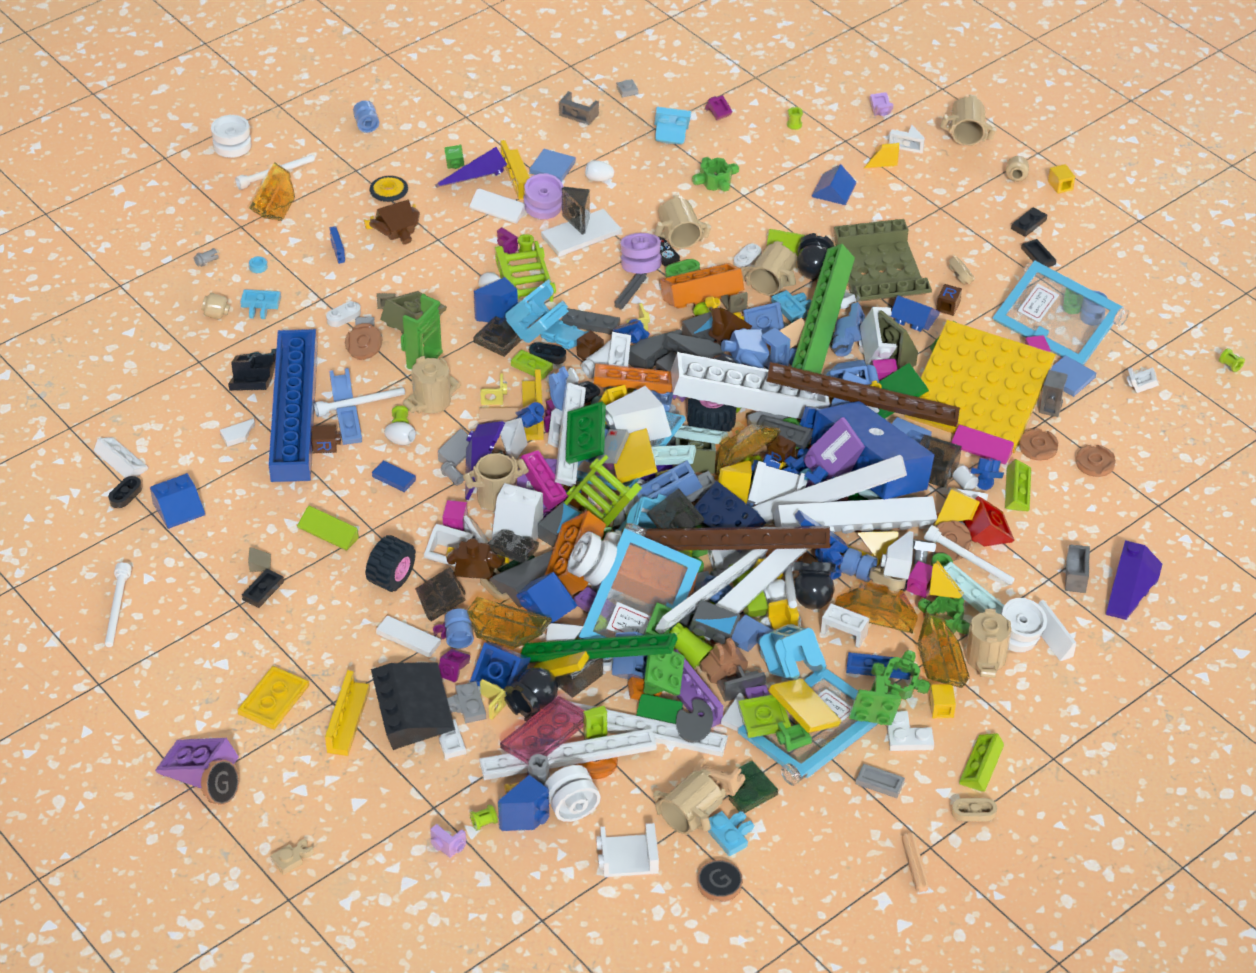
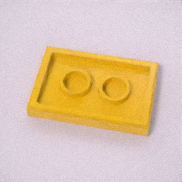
M647 428L629 433L617 464H614L617 479L621 483L658 472Z
M272 666L237 709L238 715L275 730L307 690L309 681Z
M803 679L773 684L769 689V692L807 733L837 727L842 721Z

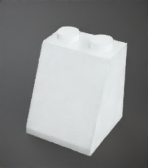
M646 386L606 405L605 421L612 430H628V433L647 428L650 441L672 435L663 404Z
M504 483L497 496L491 545L530 554L538 538V523L543 520V493Z

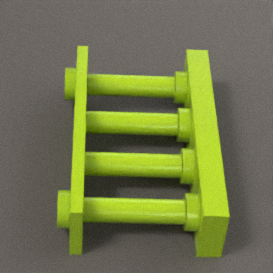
M534 241V251L514 254L504 253L502 246L495 247V261L501 279L506 277L515 287L516 285L546 282L548 279L551 281L544 261L543 247L540 248L538 241ZM536 258L537 261L535 263L515 266L508 265L510 261ZM538 269L541 273L518 278L511 276L512 273ZM550 282L549 284L552 286L554 291L553 294H556L555 283ZM538 287L521 290L517 288L518 299L528 296ZM553 295L549 298L550 302H553Z
M607 455L601 460L598 458L594 460L589 466L592 470L577 487L574 485L566 493L569 497L564 502L568 505L574 498L587 511H590L606 524L605 527L610 525L642 489L638 483H635L631 488L624 486L602 466L609 458ZM598 472L620 492V495L615 494L595 473ZM590 481L613 503L610 505L587 482ZM580 490L584 491L605 512L601 513L592 503H590L581 493H579Z

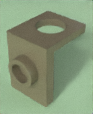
M743 292L732 296L727 294L723 295L720 300L727 311L731 313L742 312L747 309L748 293Z

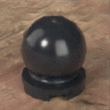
M816 233L805 235L800 240L797 266L799 272L808 279H819L827 249L834 247L832 240L828 236H816Z
M794 562V570L799 571V576L794 582L796 599L805 608L812 610L821 609L833 598L835 591L834 582L829 575L836 572V564Z
M539 667L530 668L524 671L517 681H512L503 689L507 694L504 700L515 715L520 713L525 717L524 721H532L540 714V710L553 703L558 695V683L555 676L549 670Z

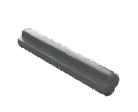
M647 273L636 274L615 300L614 306L616 308L623 309L646 280Z

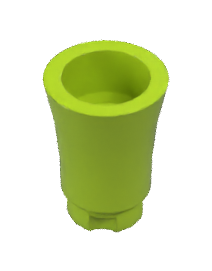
M680 623L675 625L669 632L676 633L678 640L674 648L684 656L694 670L714 648L693 634L687 627L684 628Z

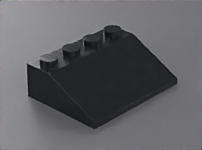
M438 662L389 663L371 669L386 736L393 750L456 730Z

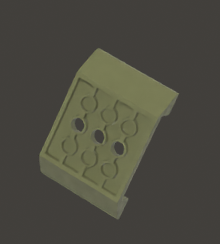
M904 219L834 227L835 246L843 244L855 257L847 285L850 293L855 294L856 302L897 298V295L901 297L922 295L932 292L928 278L921 277L909 247V230Z

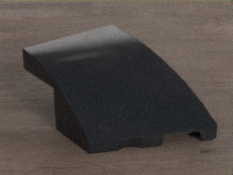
M271 349V353L268 354L253 352L236 355L231 362L233 377L228 383L229 391L267 390L275 369L276 349Z

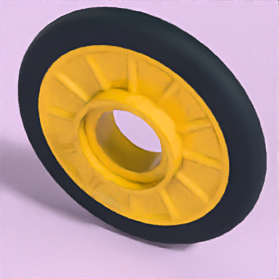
M382 176L371 183L369 191L379 201L392 202L403 198L407 194L408 184L404 179L397 176Z

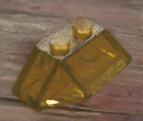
M274 162L259 184L247 207L263 218L282 221L295 198L293 185L290 180V172Z
M750 424L747 427L743 425L735 431V436L724 438L719 443L721 446L717 450L714 479L716 481L719 479L721 468L743 462L778 437L781 432L780 429Z
M864 581L837 596L834 604L868 617L871 624L912 634L918 619L917 613L903 590L898 592L891 591L886 586Z
M476 597L467 609L477 638L512 649L523 646L541 636L552 622V619L481 597Z
M927 613L924 617L917 643L926 677L962 688L970 679L960 643L952 630L946 625L947 622L944 617Z

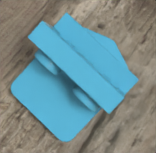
M657 107L654 125H656L655 140L668 144H684L686 129L689 128L691 111Z

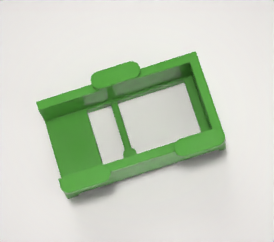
M424 293L420 297L423 315L418 320L406 315L403 316L404 334L401 336V350L405 351L406 367L412 370L413 365L416 364V359L424 356L425 359H437L443 353L440 314L438 310L440 301L430 298Z

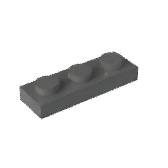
M567 308L569 312L561 319L564 324L577 326L578 329L611 335L614 328L620 325L619 317Z
M764 415L761 416L754 429L756 435L764 438L771 437L772 440L781 435L795 442L796 447L801 449L806 448L813 432L809 428Z

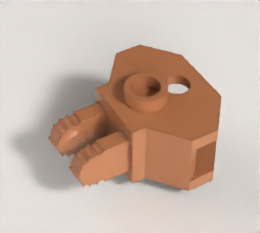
M731 638L726 639L724 645L720 643L715 644L714 649L700 663L701 671L707 672L709 674V681L717 684L718 680L736 676L737 666H741L743 671L748 667V661Z

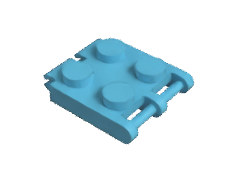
M558 320L541 333V338H544L547 342L557 343L563 348L572 349L577 346V339L589 331L579 330L577 326H569L564 324L563 321Z

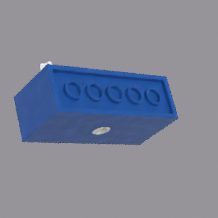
M860 401L816 410L811 446L843 417L865 446L851 472L898 455L903 457L907 476L870 488L871 491L883 500L895 499L898 496L927 490L935 454Z

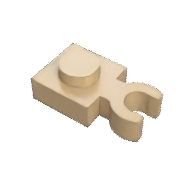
M302 839L294 848L289 844L271 854V861L285 875L302 865V858L311 857L314 854L312 846L308 849H303L308 844L306 839Z

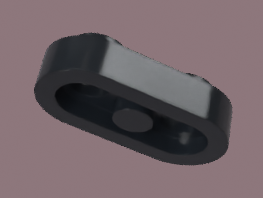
M534 343L529 347L530 354L552 364H562L566 360V350L563 347L545 343Z
M585 381L577 384L586 388L584 404L600 394L599 387L592 382Z
M136 476L124 478L109 493L110 505L114 508L127 506L141 492V480Z

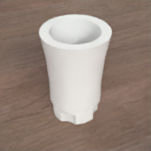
M611 340L582 362V371L588 378L594 377L595 363L607 364Z

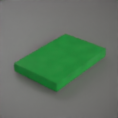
M910 363L879 382L882 389L914 397H920L929 391ZM879 409L878 415L886 419L895 412Z
M603 401L567 412L566 462L568 464L604 454L606 405Z

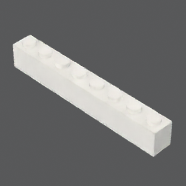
M933 496L778 505L773 512L775 527L801 526L795 518V514L800 510L822 526H830L831 532L842 531L844 534L857 530L862 532H871L874 529L890 531L893 528L908 530L912 527L927 529L937 520Z

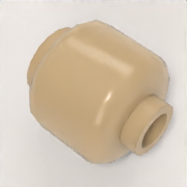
M1022 156L1011 157L1006 165L1007 177L1015 182L1026 179L1029 173V163L1026 158Z
M210 293L204 297L201 310L204 311L205 316L220 320L223 315L228 314L230 305L227 304L225 296Z

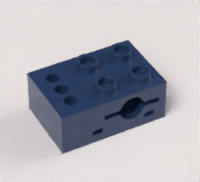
M718 481L712 485L690 511L707 528L763 527L767 523L759 513Z

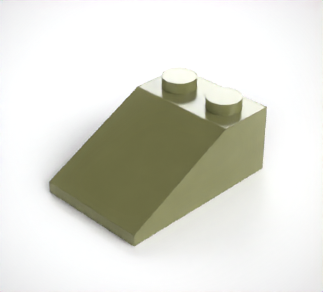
M416 291L386 299L380 320L384 321L387 326L396 328L404 334L403 316L406 315L418 320L423 315L420 297L423 293ZM440 303L438 307L440 315L446 311L447 306Z
M880 310L878 321L882 343L896 344L897 346L889 359H895L897 369L902 368L908 363L912 367L916 366L918 350L908 332L884 311Z
M675 437V446L695 445L693 464H690L694 472L705 473L709 471L711 474H715V443Z

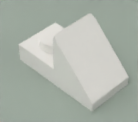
M911 125L909 132L891 130L889 144L899 143V149L923 154L925 137L913 125Z

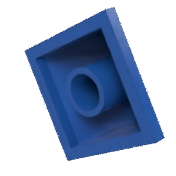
M840 164L822 174L812 197L846 205L856 186V181Z

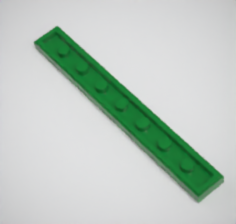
M676 633L525 643L520 654L531 658L529 663L544 662L584 651L587 652L589 659L672 654L678 637Z

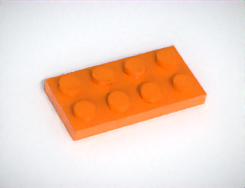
M595 363L594 384H597L599 387L625 385L626 389L635 388L638 390L646 386L649 390L660 394L672 392L671 371Z

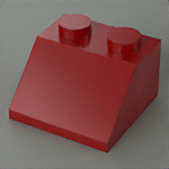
M977 496L975 499L980 503L973 519L963 520V523L970 532L971 540L974 543L978 542L984 547L1015 541L1003 511L982 497Z

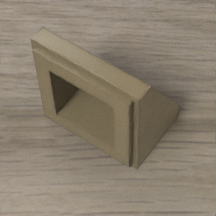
M377 293L378 309H383L386 299L396 297V294Z
M249 547V571L262 572L266 569L270 570L271 554Z

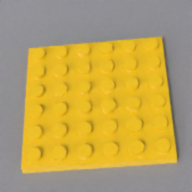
M947 320L921 376L929 391L918 398L960 407L958 424L956 427L908 415L904 416L905 418L955 434L959 425H963L1014 442L1013 453H1015L1043 389L1048 371L1051 370L1056 359V354Z

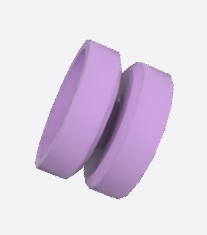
M536 174L527 180L523 201L526 212L537 219H550L557 216L563 204L564 187L562 182L550 174Z
M634 233L622 238L620 242L622 253L621 266L624 270L643 274L660 268L661 241L659 237L650 233Z

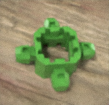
M704 157L700 165V173L692 176V182L694 185L704 184L707 190L715 191L720 189L724 192L728 191L731 184V175L739 172V166L736 163L728 165L723 158L711 159Z
M938 596L933 602L922 598L918 602V608L926 613L924 634L930 638L937 634L942 637H951L956 631L968 634L970 623L963 620L964 598L951 599ZM941 612L944 614L947 612V615L952 617L953 620L945 619L942 621V618L936 615V613L939 614Z
M907 650L902 658L895 657L890 659L887 667L884 666L885 664L874 663L871 670L874 676H885V685L888 686L887 694L901 696L903 700L911 698L915 689L919 693L928 694L931 686L928 681L924 679L919 680L921 670L918 664L914 663L916 658L915 652ZM899 668L902 672L911 673L913 678L908 687L905 686L903 689L901 685L891 684L889 678L893 670L897 671Z

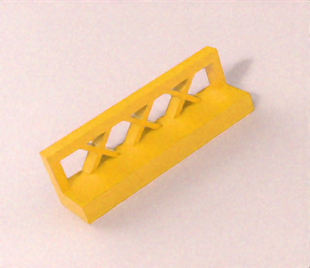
M500 140L501 155L507 163L505 168L518 200L524 199L525 184L530 178L518 149L509 150L506 140Z
M535 369V381H522L523 407L534 402L542 405L541 369ZM543 420L529 428L524 427L527 440H544Z
M347 670L325 735L327 753L349 755L370 691L369 684L355 682L354 671Z

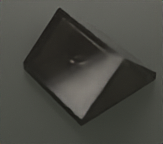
M562 187V216L582 235L586 233L590 219V189Z
M603 658L588 659L582 670L556 676L558 687L574 698L603 675Z

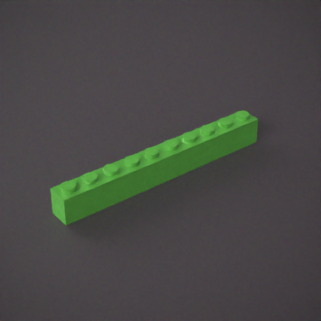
M843 244L827 249L794 357L793 368L821 374L855 257Z

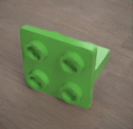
M675 651L672 654L648 655L643 693L653 695L666 691L675 696L680 695L684 656Z
M876 675L870 691L858 690L849 713V718L890 726L901 703V696L887 694L888 686L885 685V676Z

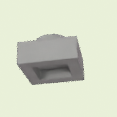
M633 79L617 82V90L622 98L638 94V87Z

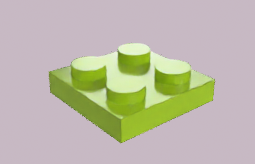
M773 695L738 701V708L748 738L778 732L779 722H782L785 728L791 727L786 709Z

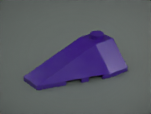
M497 147L444 178L435 184V187L438 188L486 177L493 173L497 176L505 171L503 167L507 163Z
M505 422L478 424L475 431H470L466 439L469 442L466 448V473L472 471L474 466L476 467L480 458L492 453ZM466 483L465 499L469 500L475 487L467 488Z
M1125 540L1106 615L1127 620L1137 608L1141 599L1144 596L1146 597L1151 587L1158 582L1163 564L1146 545Z

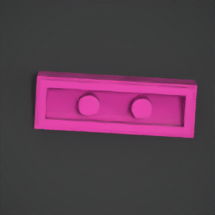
M959 425L950 447L986 459L1000 460L1001 464L1006 465L1013 453L1014 442Z
M539 450L521 456L529 470L525 475L535 491L543 493V503L547 509L555 507L568 498L562 485L555 482V475Z

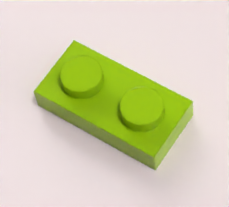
M520 350L511 359L512 367L534 377L535 369H541V380L553 370L552 363L524 350Z
M605 706L584 711V740L607 736V710Z

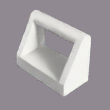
M436 524L425 550L424 558L450 565L447 563L445 555L433 552L436 546L439 544L446 547L459 548L460 542L474 539V534Z

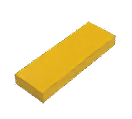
M584 651L536 663L534 667L547 669L556 677L582 670L589 656Z

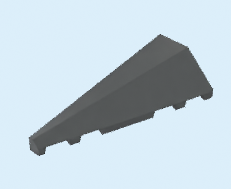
M553 550L491 577L490 581L501 594L507 593L518 608H521L522 605L516 594L531 581L545 575Z

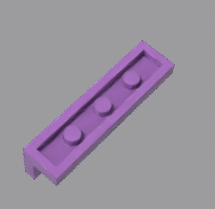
M684 658L681 690L677 698L683 702V705L690 714L693 712V700L700 699L705 701L713 712L712 727L721 724L724 706ZM702 712L698 713L700 717L704 716Z

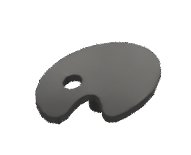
M700 699L692 701L693 712L691 714L684 710H680L677 714L676 729L680 737L690 743H696L706 738L713 725L711 707ZM702 712L704 716L700 717L698 713Z

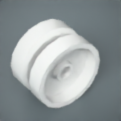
M225 115L212 122L213 147L218 155L233 158L244 155L250 150L252 145L250 127L244 117Z
M590 531L586 532L579 539L570 555L567 567L568 572L577 577L583 576L584 580L592 585L600 584L614 564L617 546L607 540L601 541L600 536Z
M1026 598L1009 600L1000 613L1011 621L1012 630L1008 650L1014 652L1032 650L1046 628V614L1041 606Z
M572 765L556 771L544 784L549 789V803L557 819L563 822H572L588 816L600 803V793L587 769L581 765Z

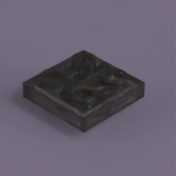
M495 316L473 337L474 343L503 357L522 339L508 324L506 316L502 319Z
M679 488L647 512V516L658 529L696 528L705 520Z
M501 530L487 543L495 554L525 563L538 550L539 542L534 541L533 538L516 535L511 530Z
M450 567L415 588L424 612L431 622L466 600L464 597L466 592Z

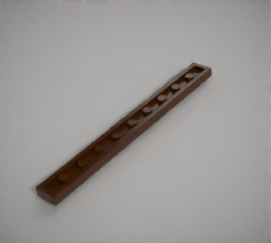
M770 362L766 382L849 402L860 401L866 406L956 427L958 424L960 407Z
M830 526L627 529L676 551L830 548ZM630 543V545H632V546H634V547H637V548L642 549V550H644V551H649V550H646V549H644V548H642V547H639V546H637V545H635V544Z

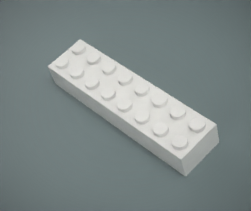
M677 352L671 368L673 395L694 398L700 401H710L717 404L731 405L737 408L741 407L802 419L806 406L819 409L829 408L830 406L828 396L766 382L767 369Z

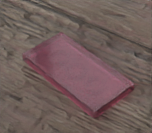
M558 696L501 741L500 748L528 765L531 756L535 754L547 757L584 727L585 710Z

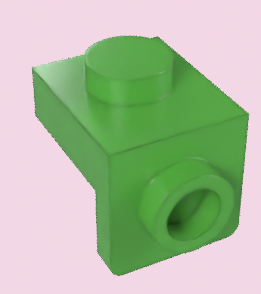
M462 145L444 147L448 169H457L465 166Z
M782 722L778 723L779 731L776 732L779 744H784L787 751L812 743L810 734L800 724L785 728Z

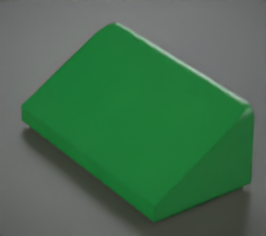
M641 694L636 716L676 724L677 714L680 710H683V702Z

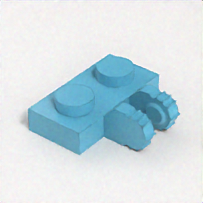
M244 289L240 301L241 307L249 308V318L253 319L256 314V308H261L260 317L261 319H266L267 309H278L281 292Z
M787 290L771 296L772 303L780 302L782 314L791 323L799 318L807 317V310H809L812 301L806 300L807 297L804 293L792 296Z
M722 811L709 818L711 829L708 833L729 857L748 847V841L744 836L751 832L755 826L750 820L741 824L738 829L736 828L747 817L743 811L734 814L730 819Z

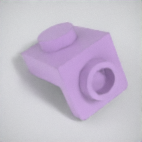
M887 92L871 94L869 97L874 116H886L891 113L894 105L889 102Z
M438 824L430 829L432 846L438 851L441 850L449 858L464 849L466 845L465 831L460 830L452 837Z

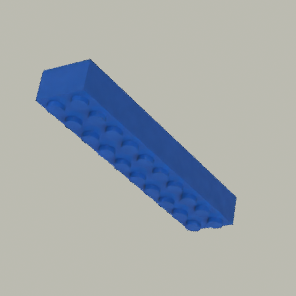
M316 329L278 330L269 451L271 482L311 481L312 426H314L318 351Z

